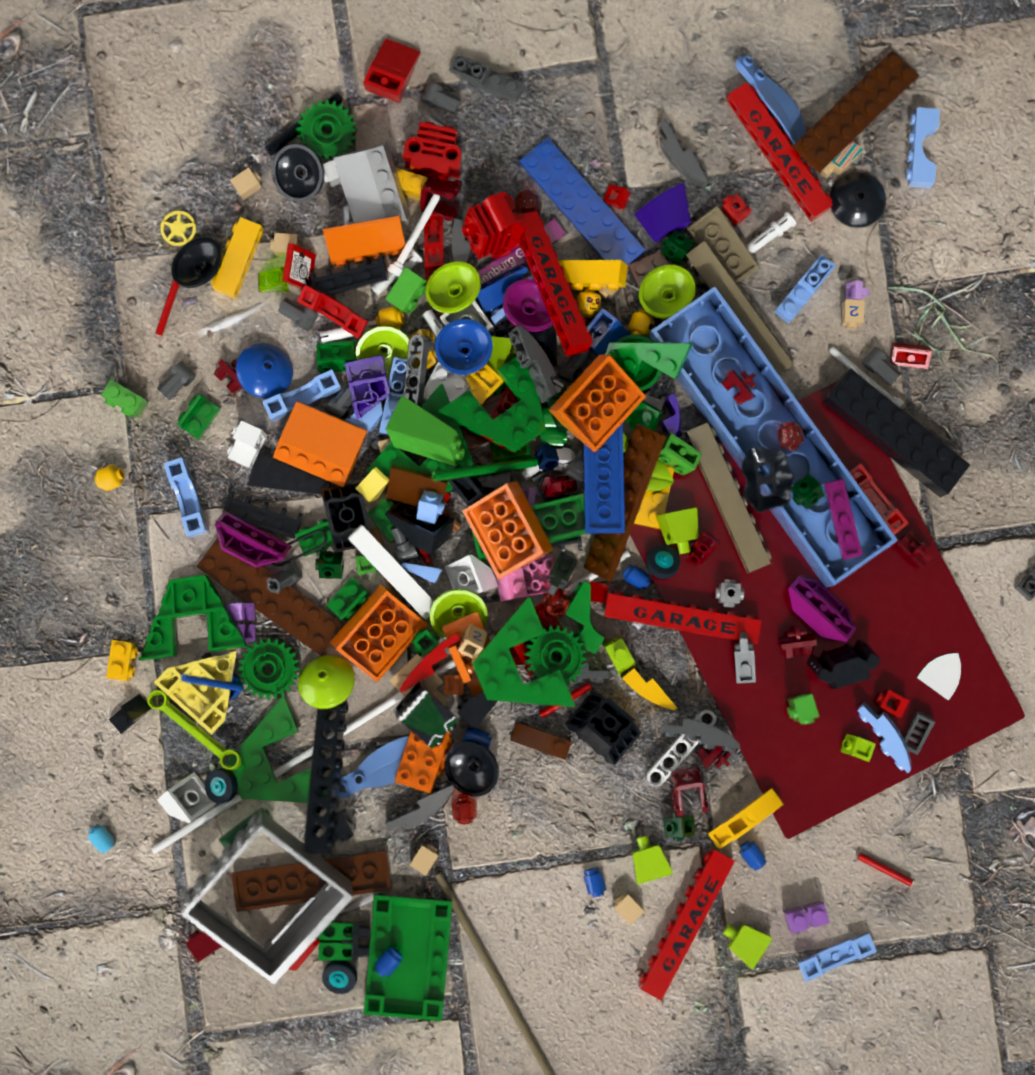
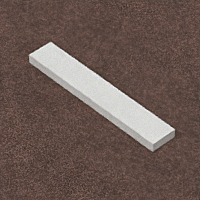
M361 524L348 539L425 620L429 618L430 609L434 602L433 599Z

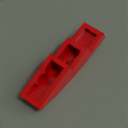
M433 213L424 226L425 279L427 281L438 268L444 265L443 217Z
M457 632L442 641L419 662L400 687L401 693L435 673L432 665L448 656L445 648L461 640Z

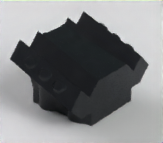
M358 483L345 485L344 487L320 489L335 552L356 549L348 537L361 524L370 533L363 495L355 489Z
M858 639L854 647L845 643L844 646L833 650H823L820 658L810 655L806 664L818 679L829 684L830 689H838L870 679L869 670L875 669L881 658L867 643Z
M593 691L565 723L568 730L575 732L579 739L586 742L593 748L596 754L603 756L606 762L615 765L641 735L639 727L633 723L634 719L609 697L605 699L602 695Z

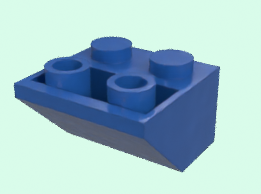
M602 308L587 327L588 332L592 335L593 342L588 350L597 357L600 354L605 355L610 342L617 341L631 334L618 319Z

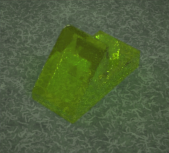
M280 266L258 273V292H287L288 283L282 281L284 267Z

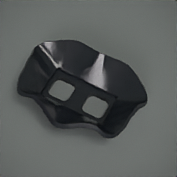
M751 448L741 465L742 474L746 478V485L744 487L746 500L759 513L787 505L791 499V487L794 476L789 467L786 454L779 449ZM769 464L771 475L760 476L758 466ZM762 484H772L773 495H761L760 486Z

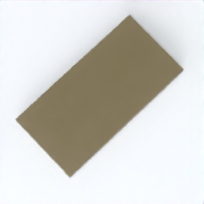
M718 205L687 227V230L698 245L703 241L709 244L737 284L761 268Z

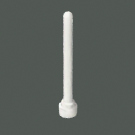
M433 194L397 261L390 264L387 269L391 274L400 277L402 274L403 264L437 205L440 195Z
M835 347L829 349V353L845 367L855 371L899 408L903 405L904 401L900 397H892Z

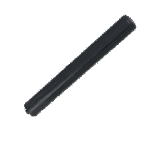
M338 92L327 98L329 104H332L335 100L336 106L343 101ZM296 122L266 145V152L270 156L274 155L301 134L296 130V128L301 126Z

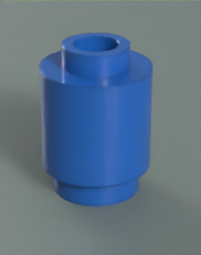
M630 564L622 574V577L625 578L624 581L639 591L641 588L645 590L651 582L648 579L650 575L636 565Z
M467 727L462 741H475L489 748L492 737H489L490 733L487 731Z
M748 840L740 846L739 854L754 871L759 870L767 863L766 856L755 841L750 842Z
M599 867L585 870L583 878L588 895H592L593 898L604 895L603 891L607 890Z
M391 946L375 962V971L382 977L385 975L389 977L402 962L403 955Z

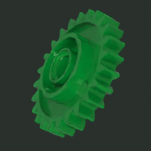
M326 99L325 104L318 100V106L311 103L312 109L306 107L305 111L307 114L301 113L300 116L303 120L297 121L301 126L296 128L297 132L301 133L297 138L303 140L300 144L313 149L320 159L325 157L326 162H328L329 157L333 159L337 155H342V152L349 153L347 147L353 148L351 141H356V137L353 134L357 133V130L353 129L356 126V122H351L354 116L347 115L349 109L342 110L343 104L337 107L335 100L332 104H329L328 99ZM330 127L332 133L325 135L322 133V129Z
M558 625L553 630L552 626H548L547 631L543 628L545 634L529 640L531 645L525 646L529 652L524 653V656L528 657V660L524 663L530 665L527 671H533L531 678L536 676L541 678L560 670L568 686L570 685V680L573 682L577 680L575 675H582L579 669L585 668L581 662L587 660L582 657V654L586 651L580 649L584 644L577 643L579 636L573 638L574 631L567 633V627L560 630ZM553 652L559 655L558 662L552 660L551 655Z
M268 638L267 643H265L264 639H260V644L253 642V648L248 646V653H242L245 659L239 660L243 666L237 668L243 672L238 677L244 678L241 684L248 685L246 691L252 689V696L259 693V699L266 695L267 700L271 699V695L278 699L279 693L285 696V689L292 691L290 684L296 685L293 679L299 678V675L295 672L301 670V668L296 667L300 660H294L297 653H290L292 647L285 648L286 642L280 645L279 639L272 643L271 638ZM268 663L274 667V671L271 674L265 672V666Z

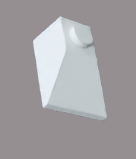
M473 555L466 556L445 566L453 589H467L479 595L498 587L492 569Z
M195 772L167 790L158 799L170 816L187 823L192 822L217 804L209 799L205 791V785Z

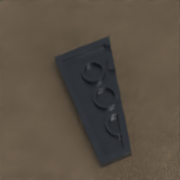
M261 450L247 484L253 487L321 495L320 489L329 488L331 482L273 458L274 454Z

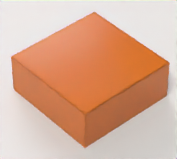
M445 675L444 694L464 695V682L460 675Z

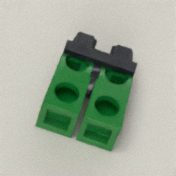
M331 921L319 934L318 960H358V957L369 956L370 945L359 944V937L370 938V926L361 925L358 921Z

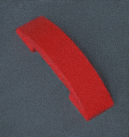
M307 284L304 285L297 302L307 308L319 312L342 326L345 331L357 338L361 337L368 323L365 318L348 306Z
M861 463L849 472L894 535L909 524L901 512L893 507L872 481V476Z

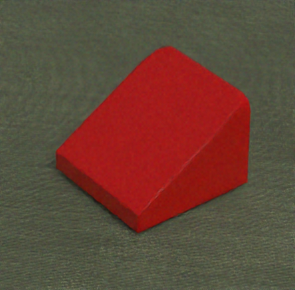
M609 184L603 201L608 205L624 210L630 197V192L624 187Z
M590 581L591 601L606 604L610 585Z

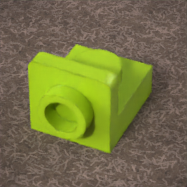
M846 734L841 752L870 762L876 744L860 737Z

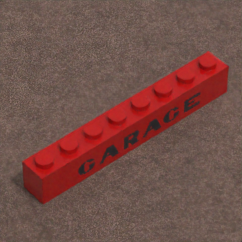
M746 82L729 93L726 99L727 103L809 221L812 222L829 211L832 207L831 197L823 192L820 181L812 176L806 162L803 163L800 159V154L792 148L787 134L779 129L776 118L770 116L766 104L758 99L755 88L749 86Z
M537 211L519 214L526 224V229L520 237V246L566 357L587 352L593 343L592 335L588 332L585 326V319L579 312L578 302L571 293V286L566 281L564 269L560 266L557 253L552 248L550 236L544 229L543 219L539 217Z
M612 591V594L608 593L603 616L606 618L739 641V633L747 632L748 643L758 644L761 620H757V616L746 614L745 618L738 617V613L731 611L721 614L718 613L719 609L707 608V611L699 610L700 606L688 604V607H682L680 602L669 601V604L661 603L662 599L652 597L648 601L643 600L641 595L631 594V597L623 596L624 593L619 591Z
M714 848L705 853L702 868L696 870L693 877L695 878L693 885H689L684 894L686 898L683 903L680 902L675 911L677 915L674 921L670 920L666 927L668 932L665 938L661 937L657 944L659 949L656 955L650 957L647 964L649 965L647 972H643L639 978L640 990L662 1001L735 863L734 859Z

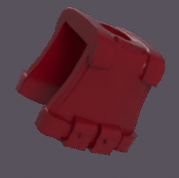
M432 176L428 182H425L421 191V212H424L433 194L447 199H454L462 189V181L457 179L455 181H445ZM439 199L432 213L444 217V220L447 221L454 220L459 213L460 202Z
M688 767L672 771L670 777L674 790L671 791V801L676 815L683 816L680 790L696 788L702 812H708V800L700 769L698 767ZM684 777H692L691 780H683Z

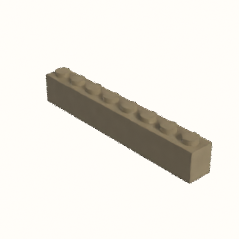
M703 241L686 254L689 258L687 260L688 265L692 270L696 268L699 272L697 277L702 284L705 285L707 283L710 289L713 287L717 288L780 376L794 366L793 360L709 244Z
M707 422L686 431L685 436L689 445L702 453L698 462L699 468L746 573L748 574L770 564V552L767 548L764 549L761 543L764 541L760 531H756L754 527L756 522L751 513L748 514L746 509L748 506L744 496H740L738 491L740 489L739 483L736 478L733 479L731 476L732 468L730 463L725 461L722 456L724 450L721 444H717L714 438L716 432L713 426L709 427Z

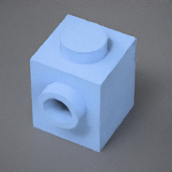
M424 490L419 500L416 519L435 524L439 514L442 515L445 504L442 503L443 495Z

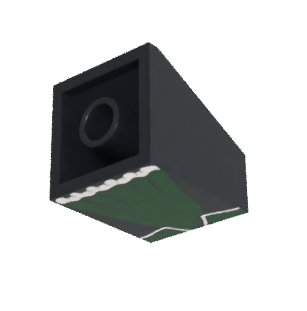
M420 682L393 709L396 718L431 749L434 746H439L444 740L443 736L457 726L458 718Z

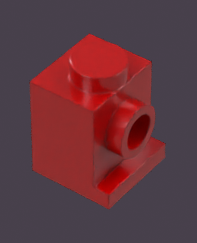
M738 194L734 197L729 195L723 200L724 205L721 210L734 226L741 223L752 212V209L745 204ZM736 204L739 209H734L733 205Z
M890 690L881 691L876 699L878 708L896 718L902 717L910 702ZM889 699L893 701V704L890 707L887 705V701Z

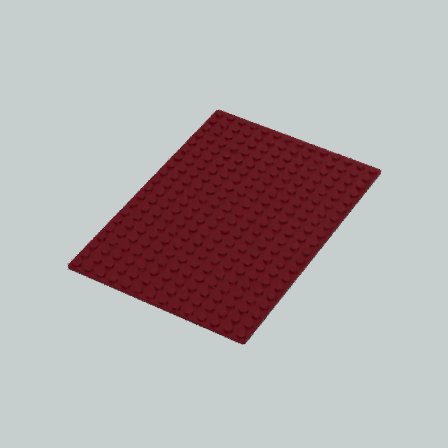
M837 381L798 400L799 404L848 472L861 463L872 476V481L893 507L898 509L909 522L907 526L894 535L898 541L836 585L827 587L848 608L853 624L857 628L848 641L844 642L821 637L792 610L788 588L798 576L817 580L821 584L822 582L772 512L767 510L759 513L754 510L748 501L746 509L748 514L751 513L756 522L754 527L756 531H760L764 540L761 543L764 549L767 548L770 552L771 559L770 564L748 574L746 573L699 465H697L694 471L686 475L678 474L674 471V481L670 487L665 514L697 507L699 537L706 529L714 538L721 541L703 564L700 562L698 565L688 560L690 556L688 553L679 554L677 543L667 545L660 529L634 524L630 533L645 566L648 552L658 545L670 546L680 556V568L673 577L660 579L650 573L665 604H669V601L680 602L682 607H688V604L700 606L699 610L707 611V608L719 609L718 613L721 614L731 611L738 613V617L745 618L747 614L757 616V620H761L758 644H753L756 683H736L734 647L735 643H740V641L685 631L679 632L731 734L740 743L739 749L762 794L773 788L784 803L772 814L784 837L787 839L818 825L1025 717L1017 698L890 457L822 403ZM719 440L717 444L720 443L724 450L722 456L725 461L730 463L732 468L731 476L733 479H737L740 489H738L740 496H744L746 478ZM909 531H912L936 555L923 569H920L896 545ZM697 539L688 541L690 548ZM724 580H736V584H741V588L744 589V598L740 600V604H735V607H723V603H718V599L715 598L716 587H719L720 583H724ZM729 589L727 592L728 596H734V591ZM793 625H798L799 630L806 629L807 634H813L814 639L817 640V645H814L813 655L819 658L823 650H833L844 646L845 643L854 647L859 639L867 643L881 660L875 669L869 670L870 679L838 689H830L829 684L818 679L806 664L810 655H803L800 647L795 648L794 657L785 658L778 644V638L787 637L786 632L793 631ZM958 653L961 662V676L955 692L948 701L917 677L926 665L937 657ZM890 690L910 701L901 718H896L887 713L903 737L917 710L934 717L936 721L919 754L916 755L909 751L912 767L908 773L905 770H900L895 765V760L882 752L880 742L884 737L876 735L872 730L873 726L869 722L865 723L858 715V709L864 702L878 716L884 711L877 707L878 702H876L881 691ZM802 694H813L819 717L814 718L815 722L803 725L800 722L794 721L793 718L790 719L787 707H789L787 699ZM891 699L887 701V705L890 707L893 704ZM919 719V720H918L919 722H921V723H923V724H926V725H927V723H928V722H926V721H924V720H922V719ZM915 726V729L922 732L924 731V729ZM914 733L911 734V736L916 737L918 739L921 738L920 736ZM846 734L857 736L876 744L870 762L841 752ZM908 739L907 743L917 747V743Z

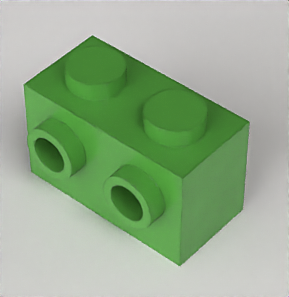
M405 267L385 299L401 311L410 314L416 309L420 297L425 294L428 281L413 270Z
M111 379L101 394L106 399L104 403L113 408L117 405L122 408L121 412L130 418L132 415L139 418L148 404V401Z
M671 433L666 436L658 459L660 462L672 467L676 473L686 475L696 469L702 453Z
M802 694L787 699L789 703L787 711L790 719L793 718L794 721L805 725L815 722L814 718L819 717L813 694Z

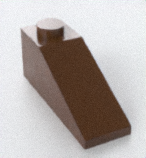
M516 722L510 740L566 760L572 743L568 739Z

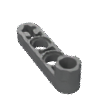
M414 335L409 341L404 397L410 401L415 399V404L421 407L424 395L427 358L429 352L433 350L434 342L431 341L430 337ZM416 358L420 359V366L418 368L414 367V360ZM414 377L418 379L416 387L412 386V379Z

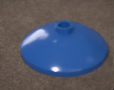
M460 319L447 324L439 332L435 341V354L441 366L447 371L458 375H468L482 369L488 363L493 351L492 338L488 330L479 322L470 319ZM468 350V353L463 354L462 351Z
M257 343L247 347L240 354L236 363V375L239 383L248 393L266 399L286 391L292 381L293 368L290 359L280 348L268 343ZM264 364H268L270 369H267Z

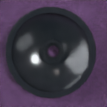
M287 145L274 158L272 165L273 181L278 191L287 199L295 202L310 200L319 193L323 186L324 167L318 154L306 145Z
M852 172L842 176L837 180L830 192L833 215L839 222L848 227L864 228L870 226L881 217L885 210V190L875 177L867 173ZM857 194H862L863 199H859Z
M207 237L197 238L184 245L172 262L171 273L173 279L184 288H195L209 282L221 267L223 261L221 246L215 240Z
M469 740L461 741L451 747L446 754L444 762L445 773L450 782L454 781V788L468 796L479 797L486 795L496 786L499 779L497 760L492 752L481 743Z

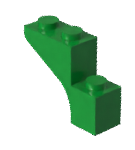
M584 580L583 583H578L574 590L577 593L573 600L569 599L564 609L567 610L565 615L584 625V628L579 627L574 636H579L577 643H583V648L596 654L605 636L598 632L591 622V584Z

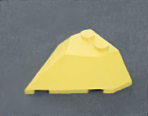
M237 651L167 668L154 683L212 735L226 719L230 690L182 682L181 676L188 674L232 682Z

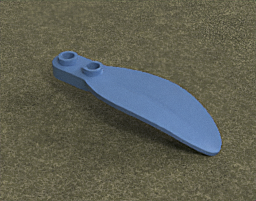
M740 55L735 61L736 68L748 83L756 89L794 145L806 133L804 120L799 108L779 85L759 69L750 56Z
M409 736L396 739L371 753L356 771L342 777L341 785H344L346 789L344 792L338 789L337 797L346 798L366 787L374 788L394 783ZM358 776H361L363 779L361 783L357 782Z

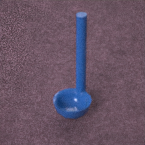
M234 673L232 682L188 674L181 676L182 682L230 690L229 700L235 699L244 689V686L241 684L242 681Z

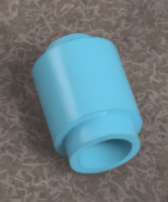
M97 824L88 831L90 835L87 838L103 854L116 844L113 841V836L104 825L99 827Z

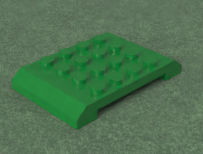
M374 894L363 1015L442 1021L452 913L451 900ZM392 946L403 955L402 962L389 977L386 975L382 977L375 971V962L386 949H390Z

